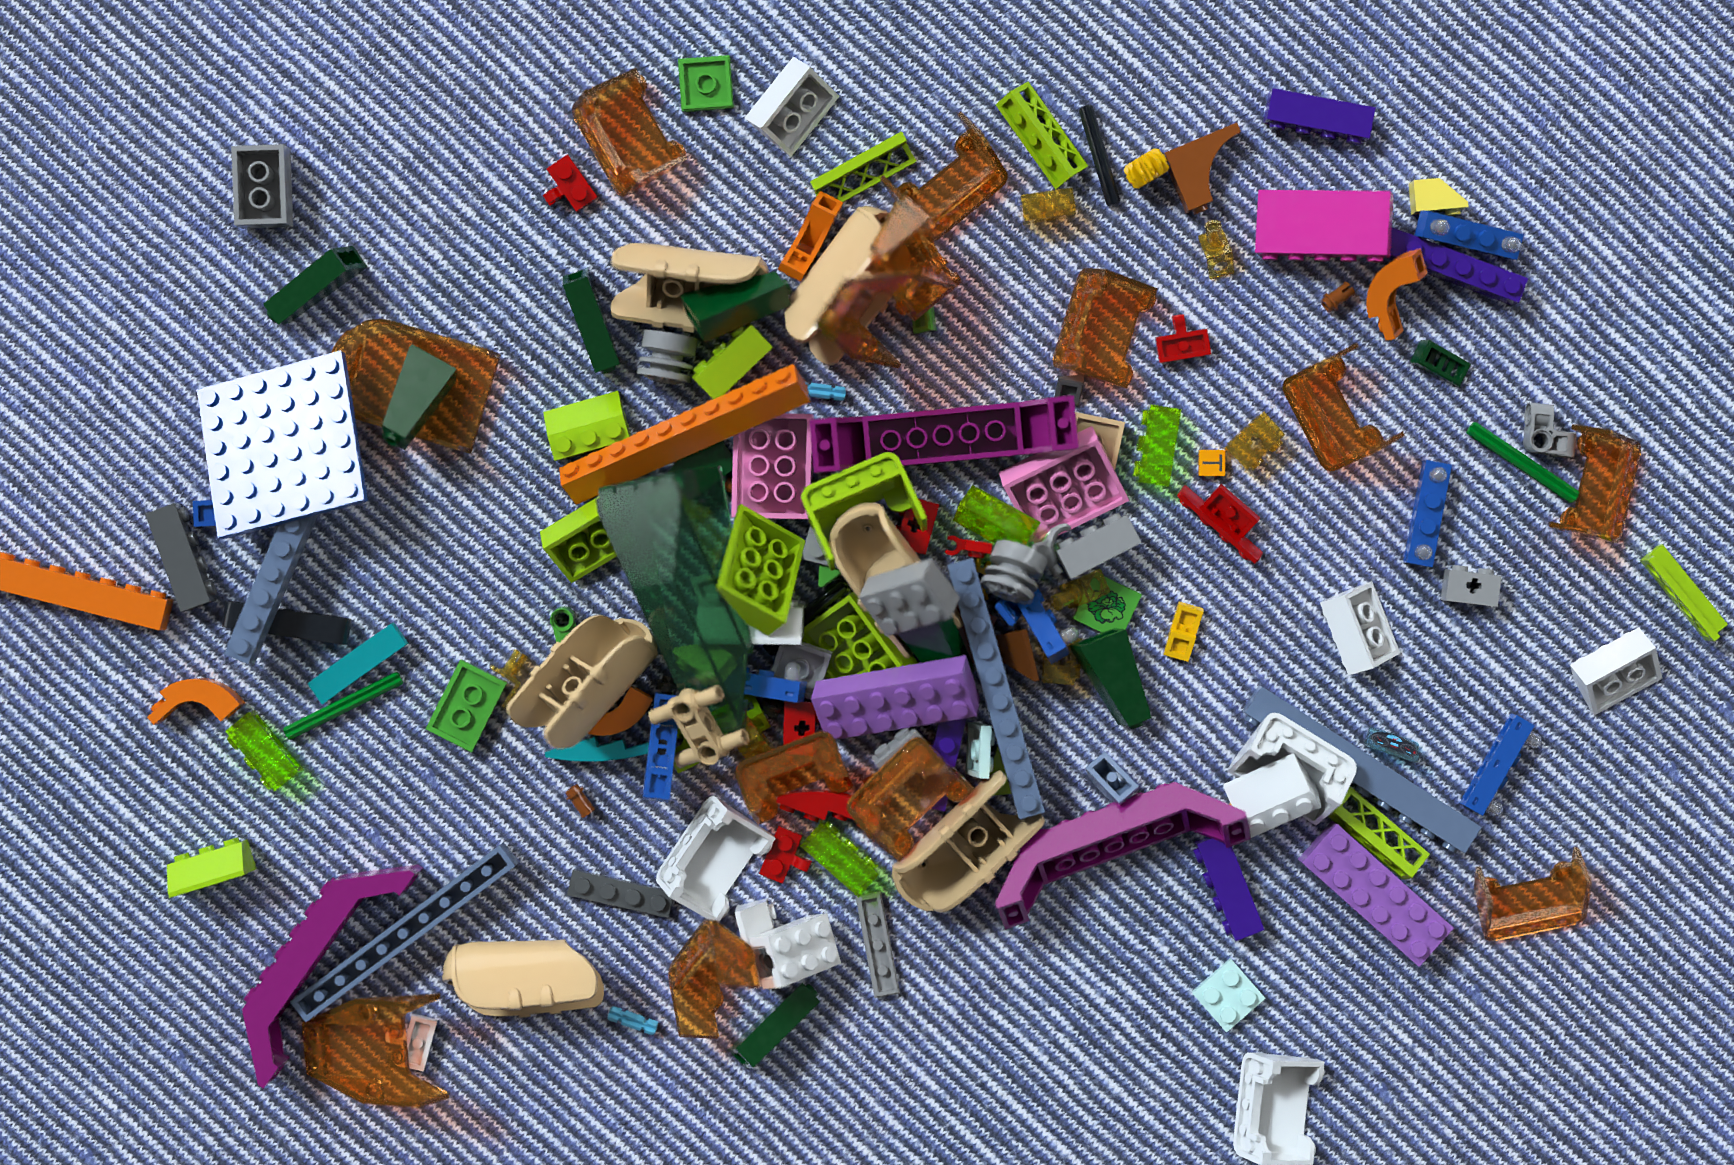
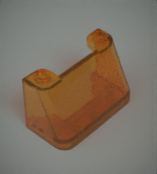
M636 68L585 90L572 106L575 122L612 187L621 197L633 193L682 165L688 159L685 148L681 143L675 140L666 141L643 100L646 94L647 82Z
M902 195L895 201L870 247L871 255H869V258L880 269L896 300L894 306L902 316L907 314L913 321H916L962 283V280L957 272L953 273L946 267L947 259L936 248L928 231L935 225L931 216L907 196Z
M1084 268L1076 279L1053 355L1054 367L1127 389L1133 377V370L1131 364L1125 362L1133 331L1139 312L1145 313L1155 305L1158 288L1107 269Z
M825 731L811 734L743 760L738 764L735 771L748 813L758 825L776 817L779 810L778 803L776 802V796L821 779L825 780L830 791L838 794L855 788L834 737Z
M914 737L851 796L847 803V811L870 840L900 862L912 850L914 845V839L908 830L944 795L953 802H960L972 793L975 788L931 744L922 737Z

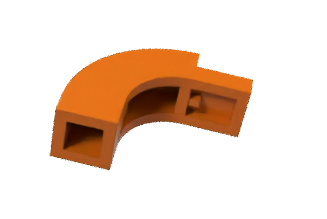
M822 191L818 193L797 237L781 261L778 268L779 271L800 282L803 280L823 247L844 202Z
M1421 249L1408 251L1395 257L1375 275L1369 286L1366 303L1368 318L1379 317V330L1384 334L1386 341L1396 339L1404 331L1396 306V292L1399 286L1420 281L1428 274Z
M192 678L175 682L161 690L160 693L166 701L161 699L150 708L153 712L147 718L153 725L160 724L182 704L194 701L209 708L221 722L230 718L246 702L232 688L222 682L209 678Z
M633 685L630 686L621 704L615 710L607 712L588 734L606 736L629 729L644 717L651 707L654 697Z

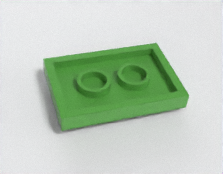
M460 659L426 730L473 752L508 682Z

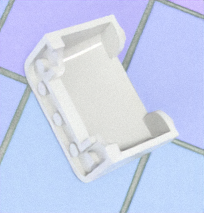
M1271 713L1261 722L1234 758L1227 772L1239 778L1294 753L1317 785L1321 808L1302 816L1309 822L1317 825L1341 805L1356 774V763L1344 752L1283 715Z
M711 796L703 803L660 867L656 881L670 898L718 925L720 920L727 915L730 908L729 900L725 895L752 855L761 856L768 853L776 838L722 800Z
M1246 1053L1244 1055L1241 1065L1233 1138L1234 1150L1239 1156L1259 1165H1313L1316 1147L1312 1139L1304 1135L1309 1085H1318L1324 1077V1061L1266 1053Z

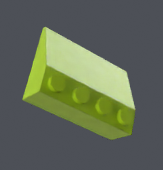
M740 504L737 508L716 589L747 625L769 636L786 623L806 540Z
M854 591L804 627L802 642L833 652L825 675L827 679L918 664L914 656L906 659L892 640L877 629L875 620L870 613L863 611L857 602L858 596Z

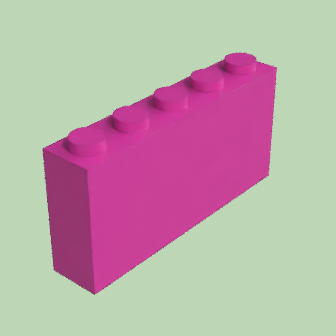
M1258 190L1255 253L1262 256V260L1269 261L1278 260V256H1288L1290 261H1304V257H1314V261L1326 262L1330 261V257H1341L1340 261L1356 262L1358 257L1367 258V262H1383V258H1390L1394 195L1391 191Z

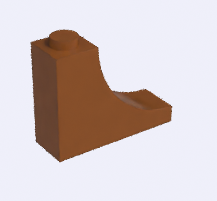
M1237 122L1164 153L1170 167L1168 173L1186 214L1193 211V214L1197 215L1209 209L1207 205L1213 201L1209 187L1210 168L1218 150L1226 142L1241 133Z

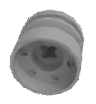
M644 330L641 347L652 351V356L639 357V361L650 364V368L638 367L637 374L660 383L673 385L691 383L692 377L681 374V370L691 371L694 366L683 362V357L696 356L698 339L680 334Z
M998 540L990 556L991 562L995 565H988L986 567V575L980 581L981 586L986 591L1004 600L1019 604L1032 603L1034 599L1033 592L1038 588L1037 583L1033 579H1040L1048 562L1046 557L1026 545L1008 540Z

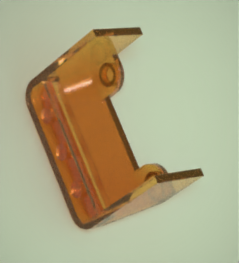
M961 111L957 116L967 131L959 136L955 142L954 150L958 157L920 189L912 182H905L896 188L884 175L880 177V180L894 201L928 241H936L943 237L999 191L1008 179L1005 168L983 132Z
M1358 343L1284 380L1282 386L1284 395L1317 459L1327 471H1336L1384 449L1405 436L1402 431L1384 440L1380 431L1373 425H1365L1359 428L1336 382L1343 379L1346 375V365L1342 356L1359 348Z
M1572 424V430L1582 433L1578 439L1577 447L1581 455L1586 457L1579 487L1580 494L1576 500L1575 508H1567L1561 514L1560 523L1550 522L1549 527L1570 534L1618 543L1624 530L1641 456V445L1638 441L1612 430Z
M1579 846L1573 847L1571 862L1563 861L1554 865L1550 871V877L1501 887L1497 879L1484 877L1481 866L1475 867L1474 893L1485 939L1497 941L1572 926L1584 921L1587 917L1592 880Z
M704 919L669 967L668 979L679 1037L717 1039L719 1033L715 1013L724 1000L720 986L758 988L760 986L755 963V951L747 942L717 920Z

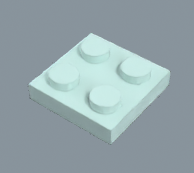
M968 722L965 774L989 779V772L993 771V758L990 757V750L995 741L994 731L991 730L992 726L979 722Z
M1231 958L1192 991V994L1226 1032L1266 999Z

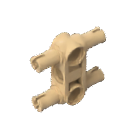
M719 685L700 692L689 688L684 689L678 696L669 699L667 704L651 709L649 712V719L653 725L674 719L691 748L676 752L674 760L679 768L696 762L714 765L719 758L727 756L730 750L746 745L749 742V736L745 729L724 735L709 711L708 705L720 702L724 698L723 690Z

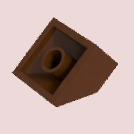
M1020 628L996 634L995 638L1002 662L1032 681H1039L1027 629Z

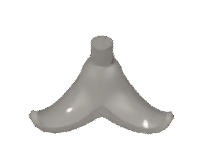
M1066 523L1053 527L1042 541L1030 546V548L1046 557L1048 562L1045 569H1049L1054 577L1063 572L1057 564L1055 540L1061 532L1070 531L1071 527Z

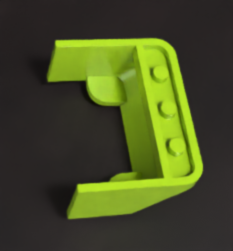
M882 453L805 487L802 492L803 506L816 540L831 571L836 568L834 557L828 546L830 532L837 518L855 505L867 502L875 503L884 499L888 508L893 512L902 513L912 509L921 530H927V517L900 459L893 453Z

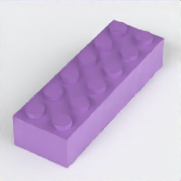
M965 655L819 680L815 683L811 700L826 741L976 717L980 696Z
M1333 821L1327 825L1298 858L1305 867L1418 967L1423 964L1454 929Z

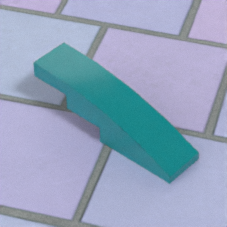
M393 622L307 684L323 705L409 643Z
M597 736L582 740L571 748H554L547 750L544 754L546 758L568 761L600 762L627 759L647 754L649 742L627 748L625 738L600 745Z

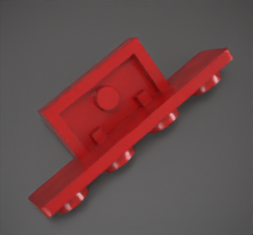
M1222 484L1205 501L1186 485L1180 489L1177 497L1185 508L1192 509L1198 514L1200 520L1206 526L1213 527L1224 542L1231 543L1236 547L1239 554L1245 560H1251L1254 564L1260 560L1263 552L1245 537L1260 519L1255 512Z

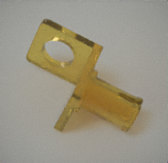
M1218 220L1206 222V233L1198 236L1199 243L1207 260L1208 276L1210 279L1234 273L1233 252ZM1227 262V266L1223 270H1214L1217 263Z
M1097 569L1078 579L1060 585L1061 592L1052 595L1050 603L1057 611L1066 606L1072 609L1108 594L1110 589L1101 569ZM1092 578H1096L1100 583V590L1098 592L1091 588L1090 581Z
M516 649L513 650L503 668L498 669L492 664L489 667L492 672L515 685L502 705L504 710H507L508 703L522 687L521 682L517 681L516 675L525 661L528 660L526 655L521 654Z

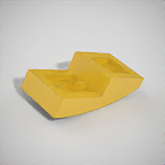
M1178 601L1163 655L1189 662L1204 608Z

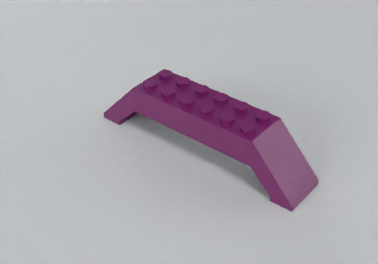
M1074 395L1003 404L809 420L814 473L843 471L886 452L895 454L900 459L902 466L1021 456L1079 448Z
M1173 782L1161 784L1154 790L1146 793H1136L1121 805L1112 802L1103 809L1085 812L1081 817L1073 820H1063L1057 826L1048 829H1039L1022 846L995 902L1004 928L1006 930L1030 921L1028 914L1045 884L1186 832L1192 831L1224 842L1226 848L1251 839L1246 812Z
M419 864L343 874L337 879L333 877L324 884L319 892L322 897L318 898L315 903L312 902L304 913L307 918L302 920L300 924L298 923L290 932L289 937L292 938L291 941L282 945L274 955L277 961L264 969L258 978L262 982L258 983L255 988L252 987L243 999L247 1002L242 1009L258 1086L264 1089L276 1078L290 1058L284 1054L279 1018L363 899L392 892L400 896L411 887L423 870V867Z

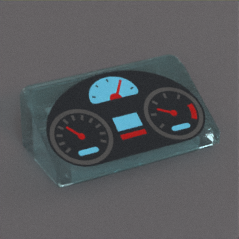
M1375 727L1369 728L1364 741L1365 746L1414 763L1419 761L1418 742Z

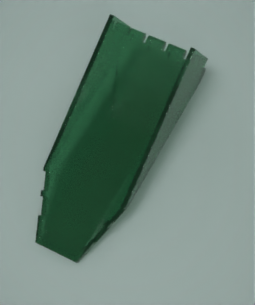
M722 467L681 470L678 473L670 472L659 476L656 475L600 487L598 490L599 498L595 499L598 515L679 693L688 688L700 692L719 685L723 690L724 698L720 702L707 706L723 734L732 733L740 729L746 730L748 700H744L745 681H749L751 673H746L748 654L753 653L749 625L744 622L716 589L732 531Z

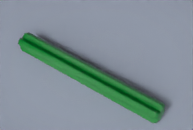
M1472 422L1467 428L1466 433L1567 502L1573 503L1578 498L1580 492L1477 422Z
M394 672L284 727V734L288 740L296 738L402 685L403 680L398 672Z

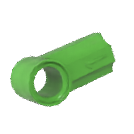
M561 606L551 614L550 624L553 627L556 642L560 643L576 627V615L570 607ZM557 613H566L569 616V624L560 625L556 620Z

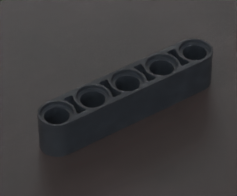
M225 601L222 627L235 628L245 603ZM278 608L268 634L348 645L351 619Z

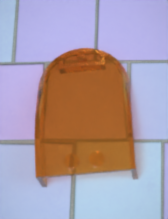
M387 319L363 321L351 330H347L338 339L331 353L337 351L345 353L355 419L382 427L411 344L456 368V383L415 437L458 451L472 453L501 354Z

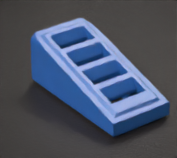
M1000 598L993 604V607L1009 626L1015 624L1022 616L1021 611L1014 602Z

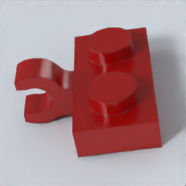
M568 154L546 169L557 184V187L543 195L549 206H552L565 196L576 213H578L598 199Z
M1184 314L1172 316L1175 334L1155 337L1159 363L1211 355L1208 330L1202 329L1187 332Z
M947 536V540L956 542L954 550H945V553L948 555H956L961 550L969 551L968 556L985 558V553L991 554L993 543Z
M779 825L774 835L776 839L765 857L759 874L783 884L791 865L807 872L812 861L795 854L803 835Z

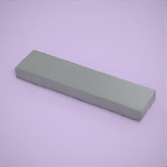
M881 891L855 895L874 998L900 994Z

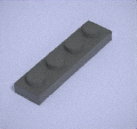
M577 869L572 871L567 893L568 896L669 918L673 901L662 888Z

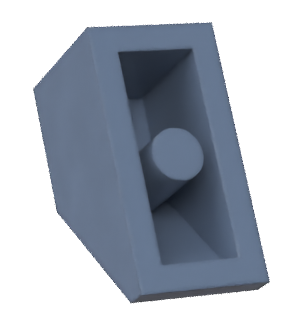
M1105 751L1085 767L1089 780L1106 798L1119 805L1139 789V786Z

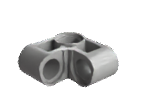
M1527 403L1524 414V448L1534 454L1574 458L1577 433L1554 430V405ZM1536 434L1541 436L1543 440L1540 448H1537L1533 443Z

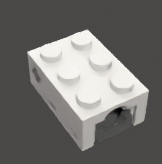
M827 913L808 915L749 938L751 947H754L752 951L759 976L763 979L761 980L763 989L782 988L841 964Z

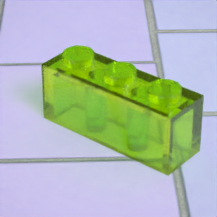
M1152 404L1148 405L1147 410L1143 409L1140 424L1145 425L1143 436H1138L1136 450L1140 451L1139 461L1134 462L1132 476L1136 477V483L1169 487L1181 409Z
M974 485L971 486L959 503L953 519L956 523L993 543H996L998 540H1008L1028 547L1034 540L1041 523Z
M255 710L249 711L225 731L229 736L227 740L230 745L236 750H241L245 755L243 758L245 763L252 770L256 769L262 776L260 780L267 789H273L276 792L304 771Z
M821 820L800 843V847L859 898L879 875V871L876 869L879 865L868 855L865 858L857 852L859 847L852 840L847 838L844 841L838 835L840 830L830 821L825 824Z

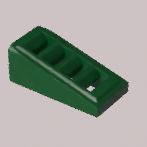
M1421 340L1410 360L1411 364L1456 387L1461 386L1471 365L1469 362L1430 340ZM1436 355H1440L1435 366H1433L1432 363ZM1448 359L1449 362H1448V364H1447V366H1446V368H1445V370H1444V372H1443V371H1442V368H1443V366H1444L1446 360ZM1455 364H1458L1459 366L1454 376H1450Z

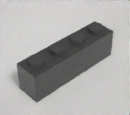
M173 503L145 513L180 612L190 611L215 602L217 590L214 582L209 580L206 574L208 565L204 556H200L198 552L199 540L196 533L190 530L188 524L190 515L186 507H182L181 503Z

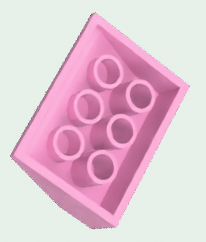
M784 413L733 436L731 517L736 516L737 508L742 504L765 518L808 519L801 496L804 488L813 483V456L809 420L814 419L813 414Z
M1093 426L1077 433L1078 449L1034 454L999 472L1002 485L1034 544L1042 541L1046 534L1059 524L1066 523L1073 529L1130 501Z

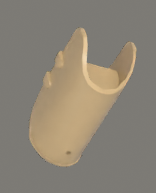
M859 206L855 209L856 211L847 219L826 250L789 298L791 306L786 307L785 310L786 329L789 335L799 342H809L810 351L815 358L826 365L836 364L859 336L863 337L869 330L867 328L879 312L883 313L889 304L887 302L897 290L906 274L908 256L906 250L899 242L900 230L898 223L890 213L876 207Z
M630 243L617 248L613 252L611 264L613 268L618 270L643 273L645 275L636 284L615 296L611 302V314L616 319L652 324L654 328L663 329L664 326L683 328L684 332L694 333L696 329L686 316L680 297L681 294L724 283L743 282L754 276L770 273L766 262L760 256L755 257L649 243Z
M860 503L851 507L839 517L830 532L829 547L834 560L858 596L857 602L863 611H867V609L859 600V596L868 577L921 562V559L889 519L883 507L877 503ZM955 608L952 617L957 629L963 627V620L957 608ZM875 621V626L877 627V629L881 633H884ZM898 634L888 636L906 659L913 656L911 649Z
M594 615L583 620L560 643L556 642L550 649L551 653L540 666L536 665L531 671V677L508 703L507 713L512 721L521 727L535 728L546 726L544 738L551 747L564 749L571 748L580 743L651 662L657 658V643L651 630L643 623L633 619L619 618L612 620L604 615Z
M1001 770L989 775V779H983L908 852L892 865V878L896 890L908 903L924 911L940 913L949 911L985 882L989 884L995 878L994 873L1007 860L1012 862L1018 856L1017 851L1044 825V817L1040 813L1019 819L1018 815L1000 814L991 807L987 800L1007 779Z
M566 939L478 941L461 945L457 944L447 954L443 967V982L454 986L460 1000L468 1004L473 1010L484 1015L519 1016V1018L531 1017L532 1014L541 1013L554 1015L561 1014V1011L597 1007L601 1005L604 998V984L601 975L585 956L570 947Z

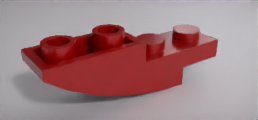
M820 789L792 791L778 795L776 800L780 804V809L790 813H794L795 810L804 812L805 818L818 822L819 819L825 820L828 811L833 812L832 817L842 821H847V818L857 821L856 826L871 831L872 827L878 828L881 816L857 808L860 797L837 791Z

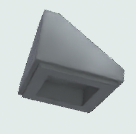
M1084 375L1058 377L1054 397L1074 395L1075 405L1079 406L1084 385Z

